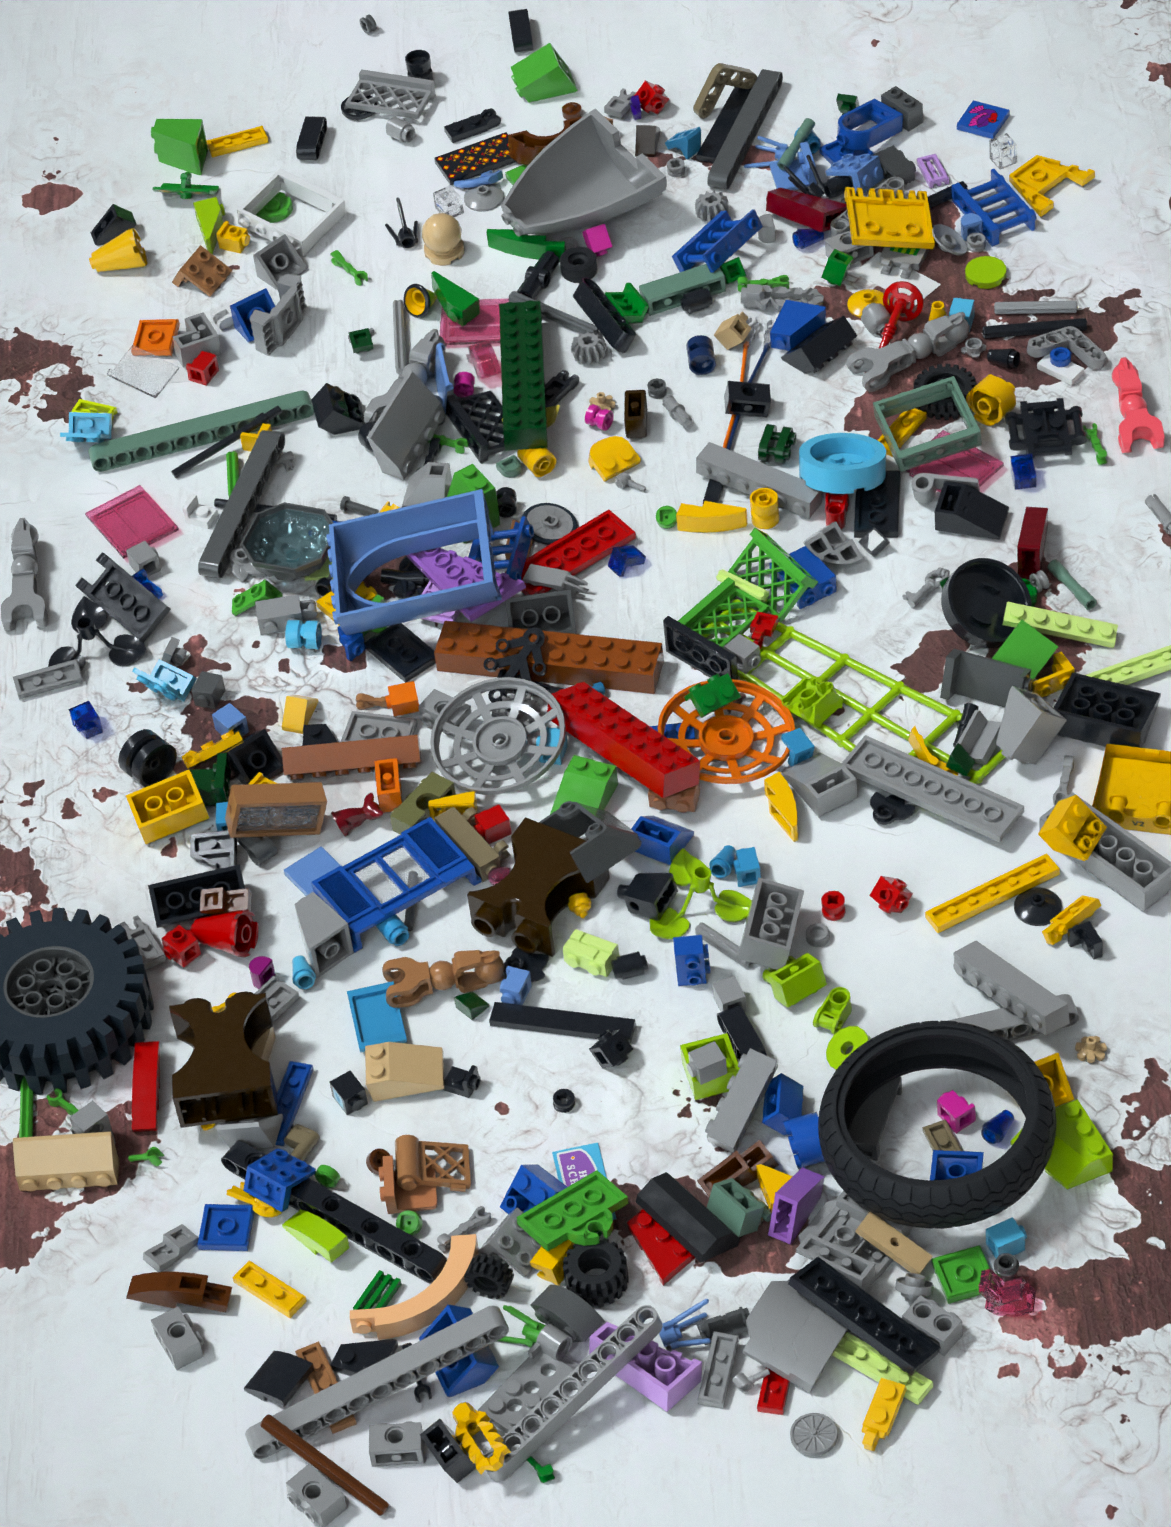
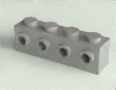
M751 1048L747 1055L743 1054L738 1063L740 1069L736 1076L733 1075L727 1085L729 1091L725 1098L721 1097L716 1107L718 1113L714 1120L710 1119L705 1129L708 1142L731 1153L738 1149L778 1068L777 1060Z

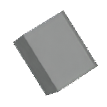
M286 234L253 255L257 277L274 289L278 288L277 282L285 274L298 275L307 269V266Z
M278 1114L224 1122L216 1125V1130L230 1148L237 1141H242L253 1148L275 1147L283 1116Z

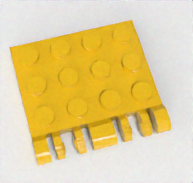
M845 187L844 198L847 204L852 245L934 248L935 241L932 235V222L926 191H917L916 196L915 191L910 190L908 199H904L902 190H897L895 198L893 189H878L876 197L875 189L870 188L868 197H864L862 188H857L855 195L854 187Z

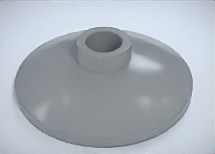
M493 184L469 188L464 194L465 205L471 210L480 212L495 209L504 199L501 188Z
M937 224L933 227L932 235L942 251L962 256L967 252L965 240L955 230L943 224Z

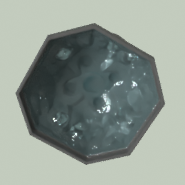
M284 502L255 515L241 542V548L257 571L266 574L268 577L275 576L278 580L294 581L301 577L309 576L316 570L321 569L326 562L328 549H331L328 545L326 534H330L329 524H333V521L325 509Z

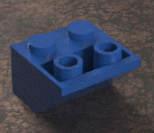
M640 816L631 828L638 834L642 842L640 848L635 852L667 865H671L674 857L681 849L685 848L694 835V831L656 816Z
M539 1164L521 1165L500 1208L509 1214L518 1207L524 1213L564 1190L567 1186Z

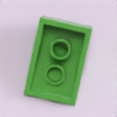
M574 755L564 772L550 814L558 810L567 801L578 802L604 810L618 786L616 766Z

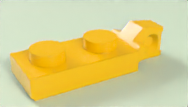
M233 730L222 734V740L216 743L211 740L200 746L202 750L199 752L189 750L181 756L187 768H190L241 742L242 737L239 731L234 733Z
M1082 895L1051 919V925L1042 931L1046 943L1056 944L1062 940L1063 935L1067 934L1068 929L1091 917L1094 911L1102 906L1099 899Z
M884 1378L880 1379L862 1424L861 1431L865 1433L862 1441L864 1449L875 1451L879 1438L885 1439L886 1436H889L906 1393V1385Z

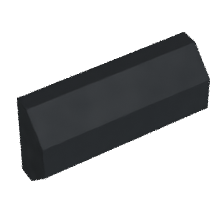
M667 1172L651 1178L637 1194L636 1203L700 1263L738 1246L740 1238Z

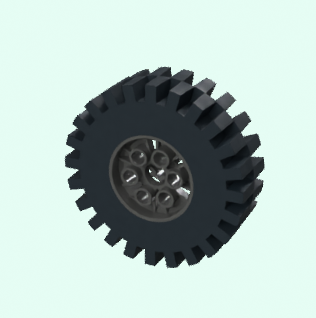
M53 908L52 921L44 922L40 910L29 913L31 925L22 928L16 917L6 921L9 935L4 937L0 934V1081L5 1077L8 1088L19 1091L21 1081L25 1076L29 1089L33 1091V1094L42 1095L46 1081H51L53 1088L60 1089L63 1094L67 1093V1079L76 1077L80 1089L92 1086L89 1072L96 1070L103 1079L110 1077L114 1074L111 1059L113 1058L125 1066L132 1059L129 1046L135 1047V1043L144 1042L143 1029L150 1030L152 1025L150 1011L154 1010V1004L143 958L139 953L136 941L133 938L128 940L126 930L118 924L112 928L109 918L99 914L91 922L88 910L77 909L72 921L68 920L65 908Z

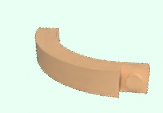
M476 1234L451 1236L450 1253L443 1270L433 1283L418 1295L388 1307L350 1310L352 1332L361 1334L376 1332L378 1340L403 1336L430 1325L448 1304L455 1305L466 1292L468 1286L464 1281V1276L472 1258L479 1254Z

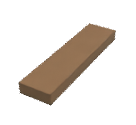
M319 1341L295 1351L296 1356L313 1363L314 1370L307 1380L314 1394L338 1383ZM352 1414L330 1425L329 1428L332 1434L356 1425V1419Z

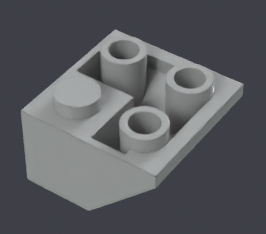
M428 462L412 474L409 478L402 507L446 498L452 482L450 463Z

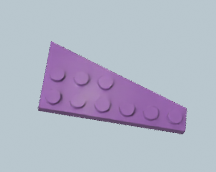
M438 547L406 555L439 590L484 581L482 563L466 556L464 558L458 556L453 550L447 551ZM495 572L502 600L460 609V611L472 622L525 589L524 581L511 579L508 574L503 572L501 574Z

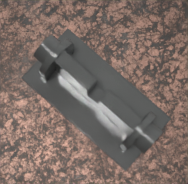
M739 1307L738 1310L725 1313L726 1315L723 1316L719 1315L707 1320L702 1319L701 1323L696 1324L702 1339L709 1338L712 1341L714 1331L732 1335L748 1332L746 1319L750 1314L748 1308L743 1309Z

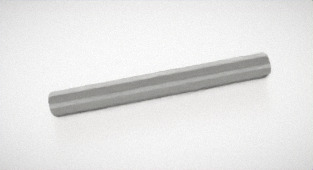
M401 299L398 301L394 300L392 303L395 369L399 375L402 373L403 368L407 366L404 304Z

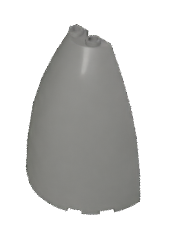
M595 108L549 143L525 168L501 204L503 211L501 218L506 225L510 224L518 237L527 234H549L577 230L601 224L659 197L666 190L667 179L643 153L635 158L621 144L619 130Z

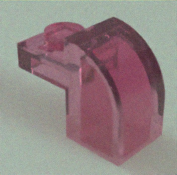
M488 340L468 346L469 354H466L469 363H473L478 379H484L501 373L496 354Z
M991 1269L981 1271L979 1293L986 1299V1310L995 1315L1018 1317L1034 1312L1036 1290L1022 1277L1004 1282Z

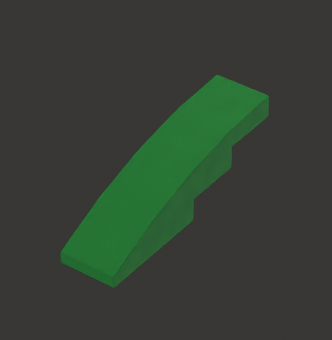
M487 229L486 231L488 247L507 254L539 260L543 253L552 251L559 257L560 262L561 255L566 251L565 241H547L546 235L527 234L518 237L513 229Z

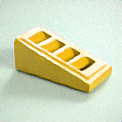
M475 791L428 801L430 817L435 820L436 816L452 807H455L461 815L471 807L477 811Z

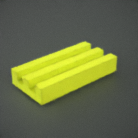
M82 399L78 400L71 411L80 413L112 414V420L114 419L113 415L118 413L116 407Z

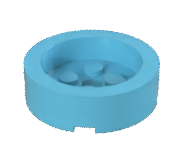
M831 433L816 436L804 442L799 449V478L804 479L808 487L826 493L851 494L854 493V489L864 488L865 491L871 490L879 486L886 478V448L876 439L860 434Z

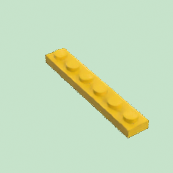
M1046 853L926 911L925 918L935 931L940 933L1060 875V868Z

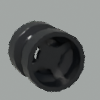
M509 487L498 489L496 496L499 516L507 518L515 515L517 511V495L515 490Z

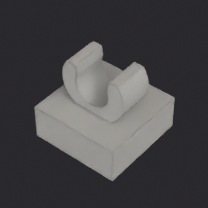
M171 637L163 653L162 661L168 664L173 662L176 665L182 666L187 651L183 648H178L179 639Z

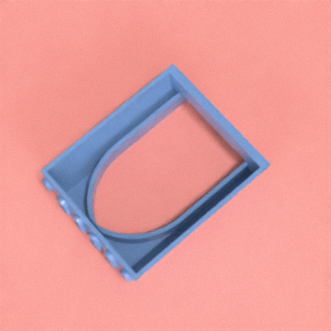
M480 489L329 524L330 534H326L328 545L331 547V549H328V557L330 562H332L329 565V571L333 580H330V586L334 593L331 596L333 608L336 609V611L332 612L335 625L339 624L345 635H351L502 600L496 581L491 535H494V529L489 518V510L483 490ZM479 538L484 581L388 603L369 601L355 594L358 586L371 572L393 559Z

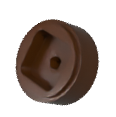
M570 102L562 107V116L567 120L581 117L582 115L581 105L578 103Z
M378 1148L368 1154L366 1165L372 1173L379 1175V1167L383 1166V1156H390L386 1150Z

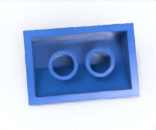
M448 1304L419 1337V1340L421 1341L472 1315V1310ZM488 1345L435 1373L446 1396L453 1397L485 1384L499 1368V1365Z

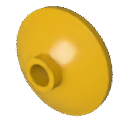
M864 289L855 292L848 299L847 306L849 312L861 318L862 310L870 303H880L883 305L884 293L874 289Z

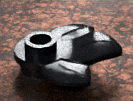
M875 792L870 799V806L874 810L873 819L881 825L890 824L894 820H905L912 816L916 809L914 805L905 804L904 799L893 794L885 798L884 795Z
M516 947L512 951L511 956L505 960L504 973L507 975L506 968L511 966L530 971L531 982L539 981L545 977L542 970L546 967L549 956L526 953Z

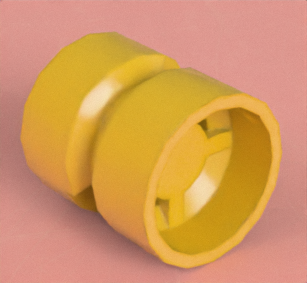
M547 448L524 449L517 452L518 458L536 477H542L552 472L556 465L555 456Z
M759 488L750 495L752 524L759 529L773 528L779 522L778 495L774 490Z

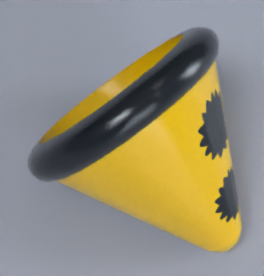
M411 284L404 292V306L410 315L421 318L427 315L431 306L437 300V296L434 292L420 284Z

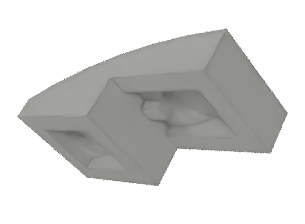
M181 1224L163 1234V1242L143 1252V1260L157 1272H162L181 1259L198 1242L199 1237Z

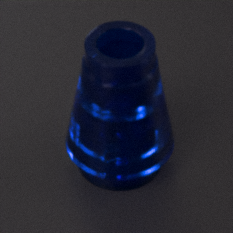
M797 229L792 234L793 244L796 248L804 249L824 240V232L814 229Z
M1003 1110L985 1122L981 1130L983 1139L990 1144L1001 1142L1014 1121V1115L1008 1110Z

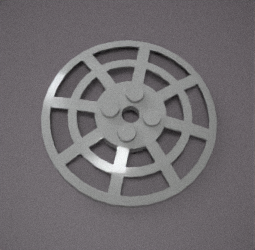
M512 677L484 680L459 692L443 707L432 728L430 740L431 753L441 774L462 790L468 792L475 791L476 794L483 795L512 792L536 781L555 763L565 742V718L554 696L534 682ZM496 689H517L514 701H499L486 705L481 695L484 692ZM526 691L541 697L552 709L541 717L533 708L523 704ZM469 699H474L478 709L468 715L459 727L447 722L458 707ZM498 709H511L508 716L493 718L490 713ZM522 711L528 714L535 721L524 727L517 720L519 712ZM482 716L484 723L475 732L467 730L473 721ZM557 716L560 729L557 747H546L547 729L545 724ZM539 729V746L528 745L527 736ZM442 730L455 735L453 742L454 758L441 760L439 743ZM462 738L472 741L474 751L461 755ZM500 738L506 739L502 744H495L496 740ZM524 753L534 754L533 758L519 769L516 761ZM541 755H552L543 767L525 779L523 773L533 767ZM479 759L486 765L482 772L478 773L466 763ZM459 765L468 775L476 778V781L472 786L461 783L454 779L446 768ZM507 765L511 772L509 774L491 776L495 767ZM514 778L517 782L498 788H482L486 781L496 782Z

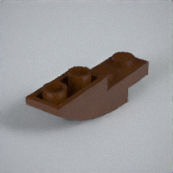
M152 1272L132 1276L126 1299L169 1308H175L177 1303L226 1313L232 1287L208 1282V1275L187 1272Z

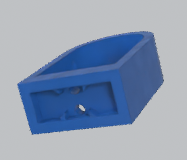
M874 98L840 116L838 119L837 142L851 150L869 149L902 132L903 114ZM870 120L877 123V125L867 130H852Z

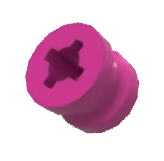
M469 372L457 373L454 377L453 393L460 398L473 395L475 377Z

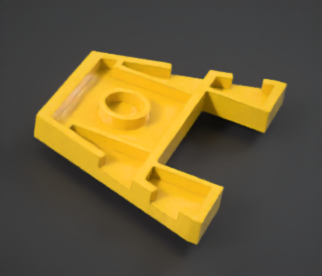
M1036 155L1009 175V182L1035 212L1042 217L1054 208V201L1043 196L1047 191L1065 178H1069L1077 184L1084 186L1095 178V171L1091 169L1083 171L1079 169V166L1073 164L1068 167L1061 165L1058 160Z

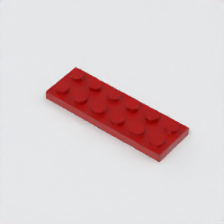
M608 509L528 557L524 564L521 580L525 576L530 564L565 570L574 576L636 539V533ZM525 583L526 588L521 590V592L526 596L546 593L553 588L533 586L530 583Z

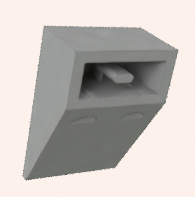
M821 752L781 772L783 777L818 817L858 797L857 779L844 764Z

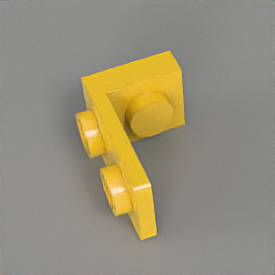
M1062 651L1053 654V674L1032 683L1033 693L1046 697L1064 689L1072 673H1075V668Z

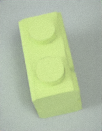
M577 929L573 931L570 939L563 946L564 962L573 968L581 967L586 969L592 975L600 974L608 977L612 971L611 960H615L617 956H620L618 944Z

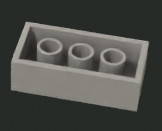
M758 878L737 956L738 959L776 970L786 965L804 890Z

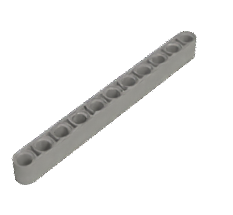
M488 1306L276 1413L273 1417L304 1439L502 1339L508 1334L509 1327L498 1306ZM261 1422L251 1426L245 1432L250 1449L256 1459L267 1458L287 1448V1446L261 1428Z

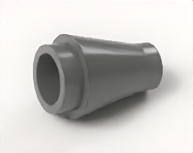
M1004 1253L997 1257L993 1267L998 1277L999 1285L1004 1289H1009L1014 1285L1019 1262L1012 1254Z

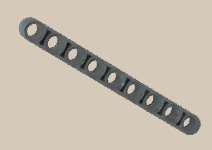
M761 70L709 171L708 186L727 190L730 188L781 88L782 72Z
M266 430L260 432L199 560V575L216 578L224 576L230 563V554L237 548L284 449V433Z

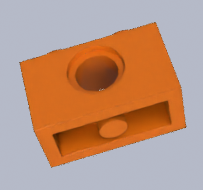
M397 758L374 761L377 797L380 810L383 813L392 812L403 802Z

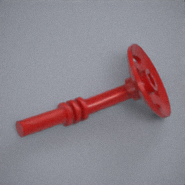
M898 281L889 285L885 290L883 305L891 317L888 324L886 323L884 326L885 328L881 334L882 340L878 349L889 345L890 340L895 335L898 320L910 321L918 317L922 312L924 299L922 293L915 285L906 281ZM898 288H905L912 293L910 295L899 293ZM891 292L893 295L890 298V305H888V296ZM917 299V309L915 312H912L915 305L914 300Z

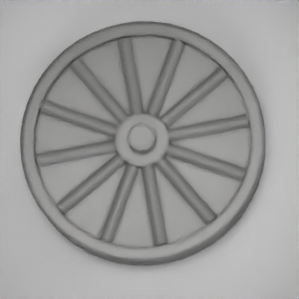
M808 1413L800 1416L795 1420L790 1429L792 1445L797 1451L808 1456H820L829 1452L835 1446L838 1438L837 1427L833 1420L820 1413Z

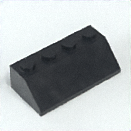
M240 864L148 885L157 928L215 915L200 912L201 890L223 887L226 891L245 889Z

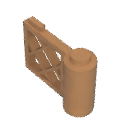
M402 1135L396 1138L397 1185L400 1188L414 1190L420 1185L450 1187V1191L465 1192L466 1189L470 1188L469 1149L467 1144L419 1141L414 1135ZM425 1150H434L439 1156L432 1160L425 1154ZM451 1152H461L462 1159L457 1162L449 1154ZM442 1159L451 1165L446 1171L437 1164ZM433 1168L440 1176L437 1178L427 1177L426 1172ZM457 1170L464 1176V1180L454 1179L450 1174Z

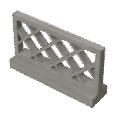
M361 69L359 81L347 99L345 106L350 109L419 119L429 100L433 101L436 96L434 81ZM375 94V97L369 99L366 98V96ZM389 97H393V98H394V99H392V100H390V101H387V102L384 101V99H387V98H389ZM361 98H362V100H363V101L358 102V103H357V102H354L355 100H358V99H361ZM407 100H411V101H412V102H410V103H408V104H405V105L402 104V102L407 101ZM378 101L381 102V104H379V105H371V104L376 103V102H378ZM396 104L399 105L397 108H389ZM417 108L416 112L408 111V109Z

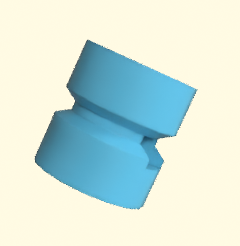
M288 620L285 631L287 648L300 649L304 645L306 649H319L322 640L321 622L307 620L303 624L302 620Z

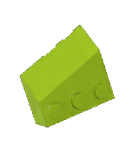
M1078 1099L1056 1107V1136L1045 1172L1067 1190L1112 1172L1113 1153ZM1022 1129L1010 1141L1011 1145H1013L1014 1142L1017 1140Z

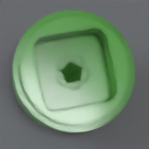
M671 506L659 508L656 512L657 524L664 529L674 527L677 523L676 510Z
M320 1165L314 1174L315 1179L321 1185L328 1188L336 1187L340 1180L339 1173L328 1165Z
M403 1211L396 1219V1227L412 1236L418 1234L422 1228V1218L415 1211Z

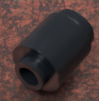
M700 288L683 294L680 304L683 311H687L690 314L708 308V305L712 304V297L707 288Z
M639 951L617 956L615 960H611L615 979L621 978L624 980L644 975V970L648 969L645 955H640Z

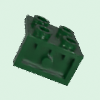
M218 753L217 763H213V769L190 770L205 807L216 806V803L228 802L231 767L227 753Z

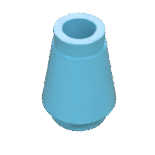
M296 956L292 960V980L294 985L300 989L312 987L316 979L315 972L304 956Z

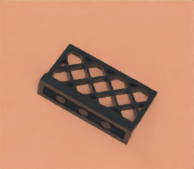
M492 391L458 399L454 394L447 395L446 415L462 438L468 441L469 448L480 463L488 461V455L505 451L504 436L501 438L493 435L494 432L503 434V428L498 427L499 424H503V410L501 403ZM486 399H489L491 401L490 404L480 402ZM462 405H471L472 408L469 409L466 407H462ZM477 407L486 409V412L476 411L475 409ZM493 411L499 413L500 415L498 417L495 415H491L489 413ZM471 416L481 418V420H473L471 419ZM489 420L495 422V424L491 425L484 422ZM480 428L489 430V434L480 432ZM489 441H492L495 443H499V445L490 447L488 443Z

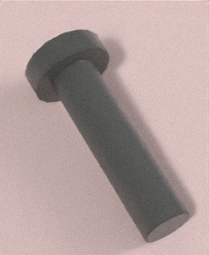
M344 496L340 503L342 511L350 509L365 515L379 513L378 509L350 501L348 496Z

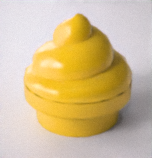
M579 893L569 897L568 907L575 915L584 918L588 914L592 902L586 893Z

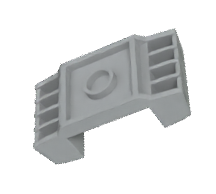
M285 274L278 280L277 287L280 301L271 309L270 314L254 310L250 322L257 351L269 356L277 347L285 344L303 321L302 315L307 305L305 304L301 276Z

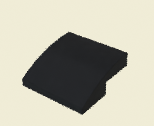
M273 1351L246 1384L244 1391L264 1402L270 1399L285 1407L314 1370L313 1363L286 1352Z

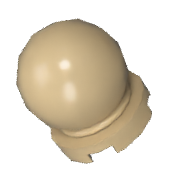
M446 213L433 214L422 227V238L425 243L424 254L425 257L431 260L432 264L440 266L450 265L452 260L456 258L460 260L464 255V242L461 239L462 229L459 222L453 216Z

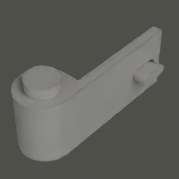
M919 473L911 481L914 498L922 504L929 503L934 499L936 489L942 490L944 481L966 484L980 491L978 479L971 477Z

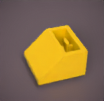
M1077 795L1057 802L1038 835L1052 850L1086 861L1107 827Z

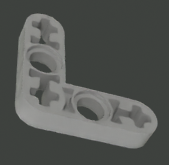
M1068 326L1031 338L1027 344V353L1032 357H1043L1050 354L1055 348L1064 347L1068 348L1092 369H1101L1105 364L1106 354L1075 327Z

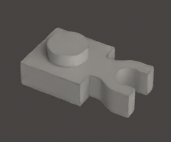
M622 88L619 97L613 96L604 106V113L622 118L631 108L629 102L636 92L632 91L631 94L627 95L626 89Z

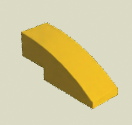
M704 501L702 507L681 503L676 514L678 531L722 532L743 528L748 524L746 508Z
M778 772L764 779L765 795L769 802V813L795 842L798 840L796 802L787 781Z

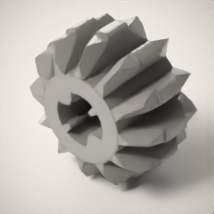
M715 190L712 193L706 191L705 195L699 194V198L696 199L695 203L697 218H701L702 222H710L721 211L728 212L729 203L727 196H723L722 192L716 193Z
M587 331L586 334L579 333L578 337H573L571 352L575 361L591 365L592 362L599 363V359H604L607 346L602 335H597L596 331L593 333Z

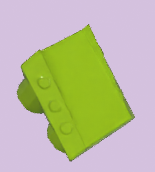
M804 677L780 699L783 706L788 708L791 713L818 727H821L822 723L838 708L842 709L843 697L836 693L832 682L819 684L817 679L813 677Z

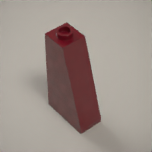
M785 188L768 191L766 198V211L820 232L831 230L830 224L832 220L847 210V204Z
M1026 507L1017 546L1018 575L1023 579H1029L1031 574H1037V571L1042 569L1048 528V508Z

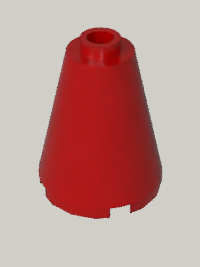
M249 910L198 918L190 928L199 943L238 957L250 956L251 954L248 952L251 948L255 949L258 940V923L253 921L252 916L255 915Z

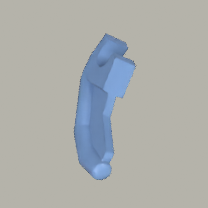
M490 170L482 173L481 177L475 179L455 181L454 186L458 188H474L492 184L503 178L502 170H498L495 173Z

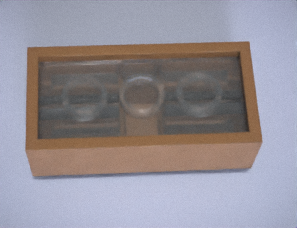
M322 782L231 785L225 815L230 838L319 835L327 805Z

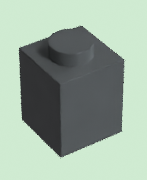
M204 671L200 673L192 688L195 705L216 709L225 692L223 676Z

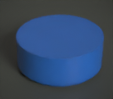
M1064 347L1053 349L1050 352L1051 364L1056 367L1069 365L1071 363L1070 350Z

